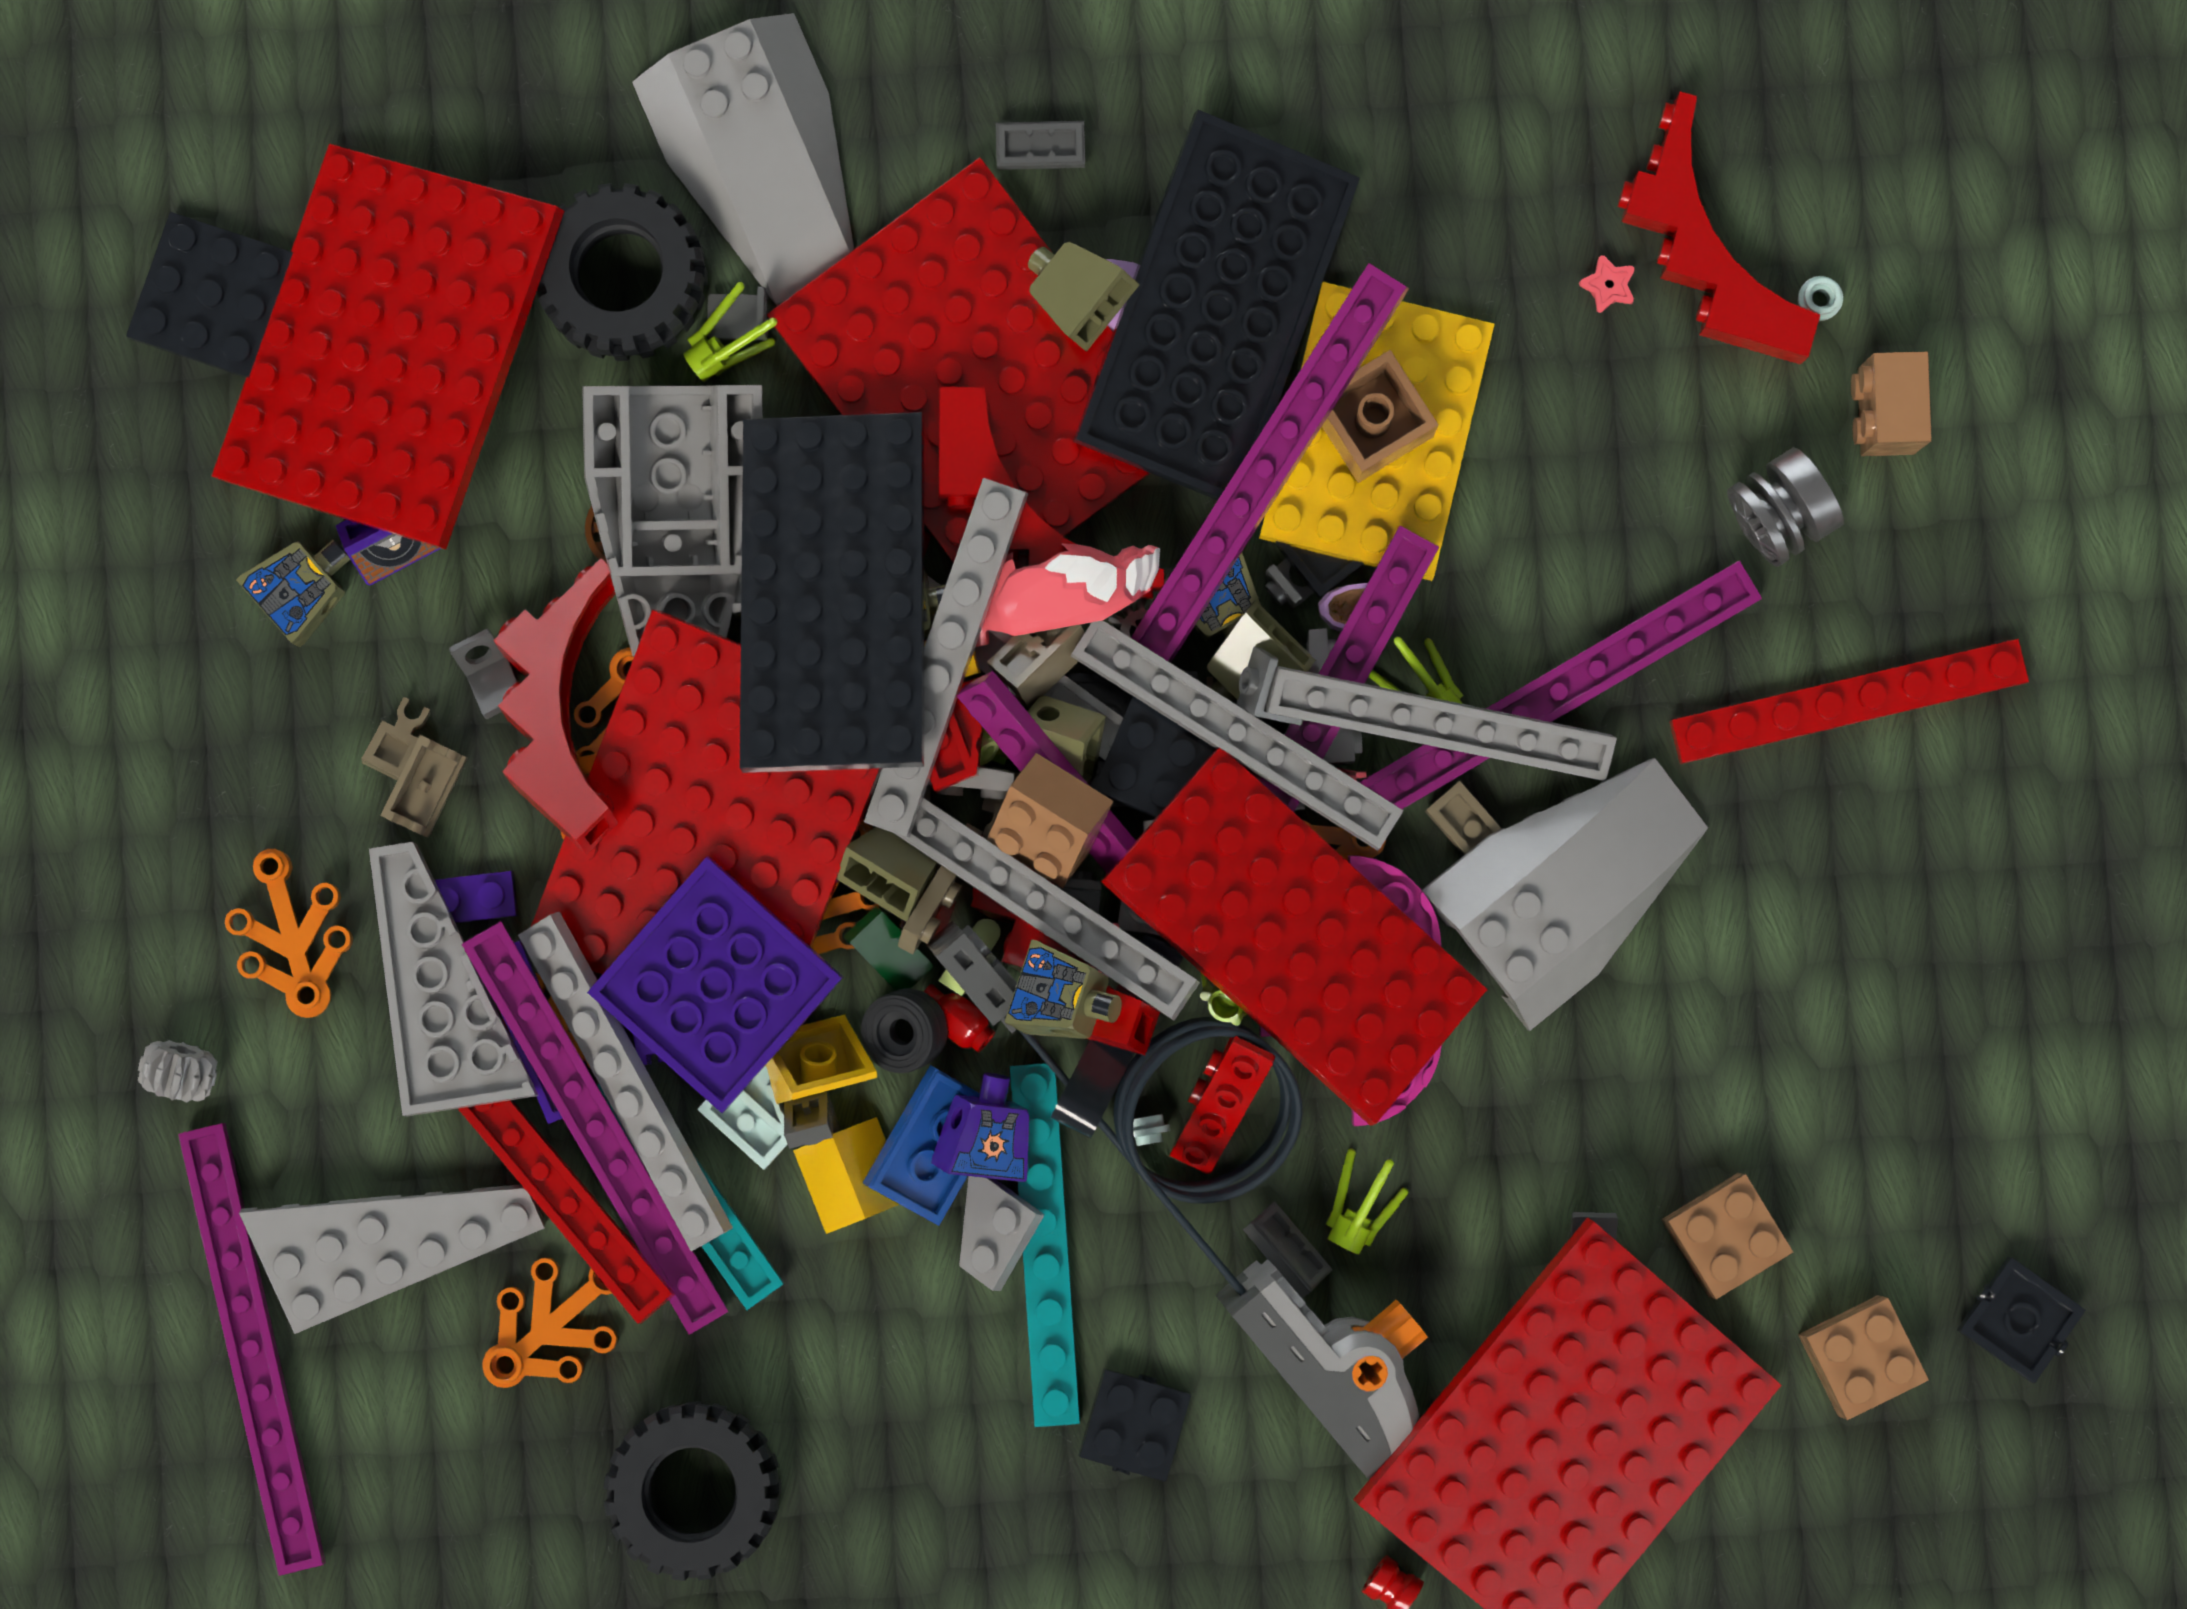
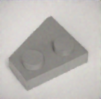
M969 1176L959 1266L992 1291H1001L1045 1214L997 1179Z

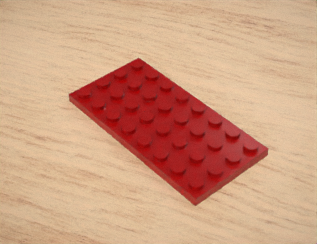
M1217 748L1101 881L1370 1126L1377 1124L1487 991V988L1233 756L1221 748Z

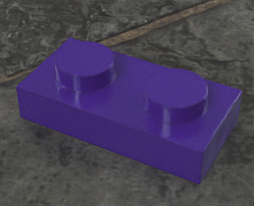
M513 871L435 880L455 923L518 916Z

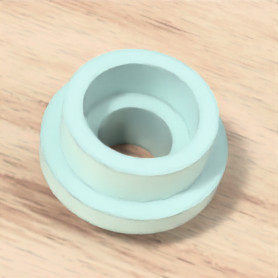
M1826 276L1810 278L1802 285L1798 293L1799 306L1820 314L1819 321H1825L1835 316L1843 303V293L1836 281ZM1813 293H1823L1827 297V304L1822 307L1815 305L1812 300Z
M1163 1114L1135 1118L1133 1121L1136 1146L1162 1142V1133L1170 1131L1169 1124L1165 1125Z

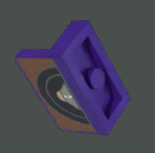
M345 520L335 525L344 550L365 583L369 586L441 549L350 520Z

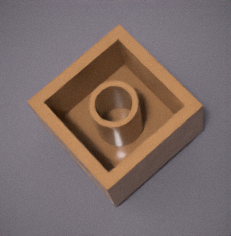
M1391 350L1357 370L1322 427L1359 483L1433 438L1438 428V423Z
M1928 352L1873 353L1857 368V373L1852 374L1851 378L1852 399L1859 401V418H1854L1853 420L1854 444H1860L1861 456L1914 455L1931 442Z
M1036 753L1010 785L987 841L998 847L1002 852L1030 867L1043 878L1049 879L1056 885L1064 888L1088 856L1113 801Z
M1737 1173L1661 1219L1708 1297L1713 1299L1720 1298L1793 1253V1250L1746 1174Z
M1877 1295L1798 1334L1837 1415L1846 1420L1929 1381L1887 1297Z

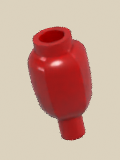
M930 984L923 991L930 995L942 1008L947 1021V1037L962 1048L972 1047L979 1053L992 1040L996 1032L989 1027V1020L973 1002L959 994H944L933 984Z

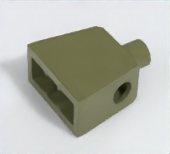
M1071 242L1064 243L1056 254H1053L1046 247H1041L1031 255L1028 262V268L1038 275L1031 284L1029 292L1059 328L1086 352L1140 285L1118 265Z
M1255 600L1206 666L1208 671L1217 679L1209 688L1231 702L1235 699L1238 700L1240 695V676L1244 668L1248 667L1253 647L1263 648L1278 658L1277 666L1308 672L1316 660Z
M1048 696L1039 697L1027 712L1074 769L1089 784L1096 775L1106 716Z
M875 827L846 847L837 880L907 922L933 880L939 863L894 833Z

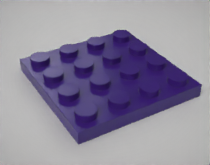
M708 856L587 993L719 1112L724 1113L844 977Z

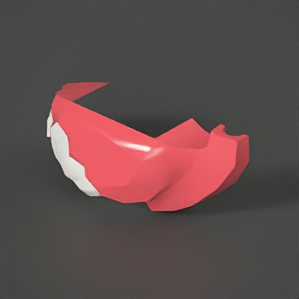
M1062 544L1068 551L1060 552L1039 565L1019 569L1015 568L1013 552L1008 554L975 647L989 644V630L1018 636L1097 622L1108 618L1151 590L1159 570L1160 548L1152 545H1147L1142 549L1130 546L1122 549L1117 556H1111L1088 546Z

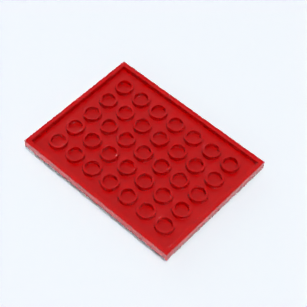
M329 144L291 250L293 254L250 376L246 377L212 477L446 550L565 211L558 206Z
M980 157L766 314L768 319H777L778 323L774 326L840 415L922 412L924 417V526L952 563H954L972 508H949L948 501H938L940 387H985L988 424L1000 461L1014 487L1028 493L1026 502L1033 511L1064 538L1150 474L1147 471L1073 442L1113 332L1107 326L1086 352L1059 328L1029 292L1030 286L1038 275L1028 268L1029 259L1041 247L1050 249ZM1019 555V561L1014 562L1016 569L1027 565V555Z
M657 609L652 610L587 778L592 790L610 809L618 824L587 855L565 836L531 926L547 916L560 911L591 970L603 975L701 862L709 856L812 948L838 882L837 878L845 849L855 839L882 768L743 773L740 770L741 644Z
M1587 1217L1418 1420L1411 1433L1374 1473L1353 1500L1484 1609H1597L1782 1385L1598 1224Z

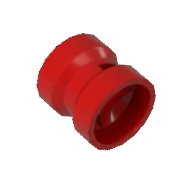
M1386 1555L1372 1571L1361 1592L1372 1600L1380 1599L1386 1604L1387 1609H1409L1420 1593L1424 1581L1413 1573L1405 1574L1400 1570L1399 1563Z

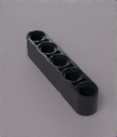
M1145 932L1141 943L1179 967L1184 956L1171 945ZM1120 984L1116 989L1118 992L1143 1001ZM1090 1040L1050 1118L1091 1139L1135 1052Z

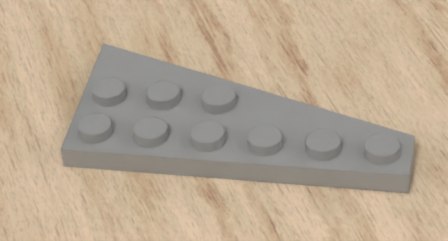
M414 842L369 849L402 1116L408 1117L539 1096L489 991L461 945L464 942L462 935L418 845Z
M521 1184L474 1188L472 1191L443 1193V1191L428 1192L425 1195L405 1197L394 1195L336 1200L324 1204L301 1206L299 1204H290L267 1209H257V1207L244 1208L239 1212L294 1334L545 1228V1222L536 1202Z

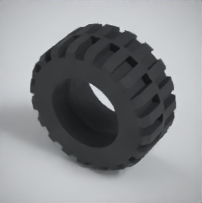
M612 183L598 185L599 192L590 195L584 189L574 194L577 201L569 207H566L563 203L559 206L565 212L537 289L540 297L538 300L557 330L578 349L582 347L588 350L592 356L602 359L606 355L613 356L616 361H630V356L639 354L642 359L654 356V349L665 345L668 349L678 342L675 336L682 329L688 332L695 322L693 319L695 311L702 309L705 300L703 289L708 283V272L704 263L706 258L702 246L691 224L684 217L683 212L674 203H667L661 194L651 189L646 193L641 191L638 185L624 183L623 189H614ZM620 234L640 236L656 249L661 260L662 277L657 289L647 301L630 310L611 312L598 308L587 299L580 285L579 271L586 254L598 242L610 236Z
M701 1401L676 1406L674 1404L662 1408L641 1421L623 1438L624 1440L620 1446L615 1449L610 1460L609 1473L605 1475L604 1489H607V1500L604 1502L606 1516L611 1517L613 1523L611 1531L616 1540L621 1539L628 1548L626 1553L634 1561L639 1559L647 1564L646 1570L657 1575L661 1572L672 1575L673 1580L686 1581L687 1578H698L699 1581L711 1579L716 1574L727 1573L738 1567L741 1562L749 1558L766 1538L780 1507L778 1502L782 1488L781 1479H779L777 1471L779 1464L775 1453H771L766 1444L767 1438L761 1430L757 1432L749 1424V1419L740 1413L736 1415L728 1411L726 1406L716 1403L706 1405L701 1404ZM684 1448H701L715 1453L728 1465L735 1481L736 1495L731 1512L720 1525L702 1533L681 1532L669 1526L656 1512L651 1498V1482L656 1468L669 1454Z

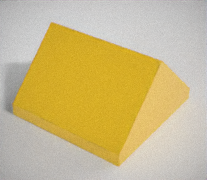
M845 1015L801 1025L766 1065L776 1104L877 1078V1070Z
M877 1117L833 1134V1138L793 1150L826 1234L900 1205L863 1184L865 1177L886 1143Z

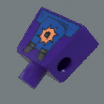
M984 1073L979 1097L956 1095L953 1098L934 1150L931 1164L947 1174L1026 1182L1028 1173L1029 1112L1019 1104L1006 1100L1010 1077L995 1073Z

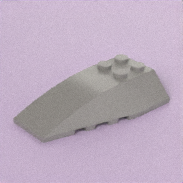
M794 13L753 18L668 53L632 81L667 164L685 185L698 205L708 215L725 240L731 245L761 287H765L768 296L776 306L783 303L854 250L829 92Z
M762 385L582 386L584 478L632 656H635L650 614L654 609L727 638L733 611L732 604H734L736 598L734 594L739 574L742 572L743 419H763Z
M1652 758L1601 782L1600 785L1585 792L1577 793L1551 808L1539 811L1524 818L1519 823L1488 835L1421 891L1424 892L1433 909L1446 926L1456 929L1505 992L1501 995L1526 1029L1531 1031L1599 975L1707 831L1708 827L1658 761Z

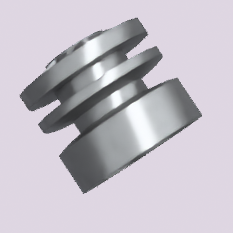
M1795 447L1766 465L1771 485L1761 475L1753 472L1746 477V485L1738 482L1727 490L1728 500L1741 530L1761 555L1776 567L1790 559L1789 552L1797 555L1805 550L1800 530L1811 540L1818 542L1844 525L1842 511L1831 488L1811 460Z

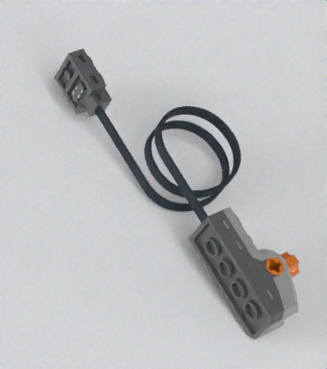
M952 921L937 933L929 944H926L927 947L994 1026L1001 1020L1008 1030L1013 1033L1017 1029L1005 1023V1019L1017 982L969 925L961 930ZM1199 1017L1179 1022L1154 1036L1150 1040L1146 1055L1137 1053L1129 1063L1119 1083L1114 1102L1113 1116L1116 1134L1102 1118L1098 1126L1229 1282L1215 1295L1369 1480L1411 1433L1415 1424L1420 1419L1413 1391L1404 1373L1402 1359L1427 1339L1428 1336L1397 1300L1370 1322L1356 1317L1334 1319L1323 1325L1268 1259L1263 1264L1256 1260L1235 1278L1169 1199L1171 1197L1179 1201L1197 1204L1216 1203L1238 1197L1254 1189L1267 1180L1290 1154L1299 1135L1303 1114L1301 1093L1293 1072L1280 1054L1251 1029L1242 1024L1235 1026L1231 1022H1221L1214 1017ZM1020 1031L1066 1087L1070 1079L1033 1035ZM1217 1036H1237L1275 1055L1272 1066L1280 1087L1279 1113L1268 1138L1247 1161L1218 1177L1191 1182L1165 1178L1143 1165L1134 1141L1133 1121L1135 1109L1145 1084L1154 1071L1168 1057L1188 1044ZM1290 1118L1289 1126L1285 1134V1137L1282 1143L1280 1144L1279 1148L1273 1154V1156L1258 1171H1256L1248 1178L1230 1187L1220 1189L1222 1187L1231 1185L1239 1181L1240 1179L1244 1178L1245 1176L1249 1175L1256 1168H1258L1270 1156V1154H1272V1152L1280 1142L1281 1138L1283 1137V1134L1286 1130Z

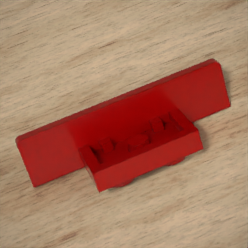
M1237 1036L1229 1038L1222 1052L1214 1049L1203 1071L1204 1074L1208 1075V1078L1204 1080L1198 1077L1187 1100L1194 1107L1169 1156L1199 1171L1210 1174L1271 1069L1275 1055Z

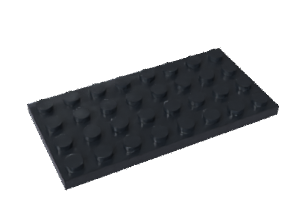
M1198 109L1193 115L1133 277L1140 285L1122 307L1073 442L1218 500L1276 410L1360 178Z
M922 412L743 419L740 770L743 773L924 767V417Z

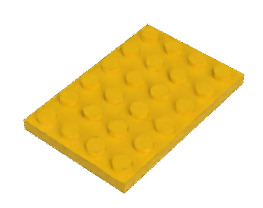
M1322 282L1301 369L1351 292V288ZM1401 301L1359 368L1391 350L1438 423L1434 437L1358 483L1323 427H1321L1266 513L1259 539L1271 542L1278 541L1290 544L1291 547L1348 561L1355 560L1363 562L1365 565L1377 567L1399 526H1402L1439 546L1437 553L1422 578L1432 581L1440 555L1494 323Z

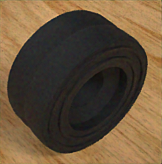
M910 988L899 989L876 999L865 1012L861 1025L862 1042L870 1058L881 1068L895 1073H909L933 1062L942 1052L948 1035L946 1017L940 1005L927 993ZM898 1019L907 1020L913 1027L914 1035L910 1043L903 1042L898 1038L895 1031Z

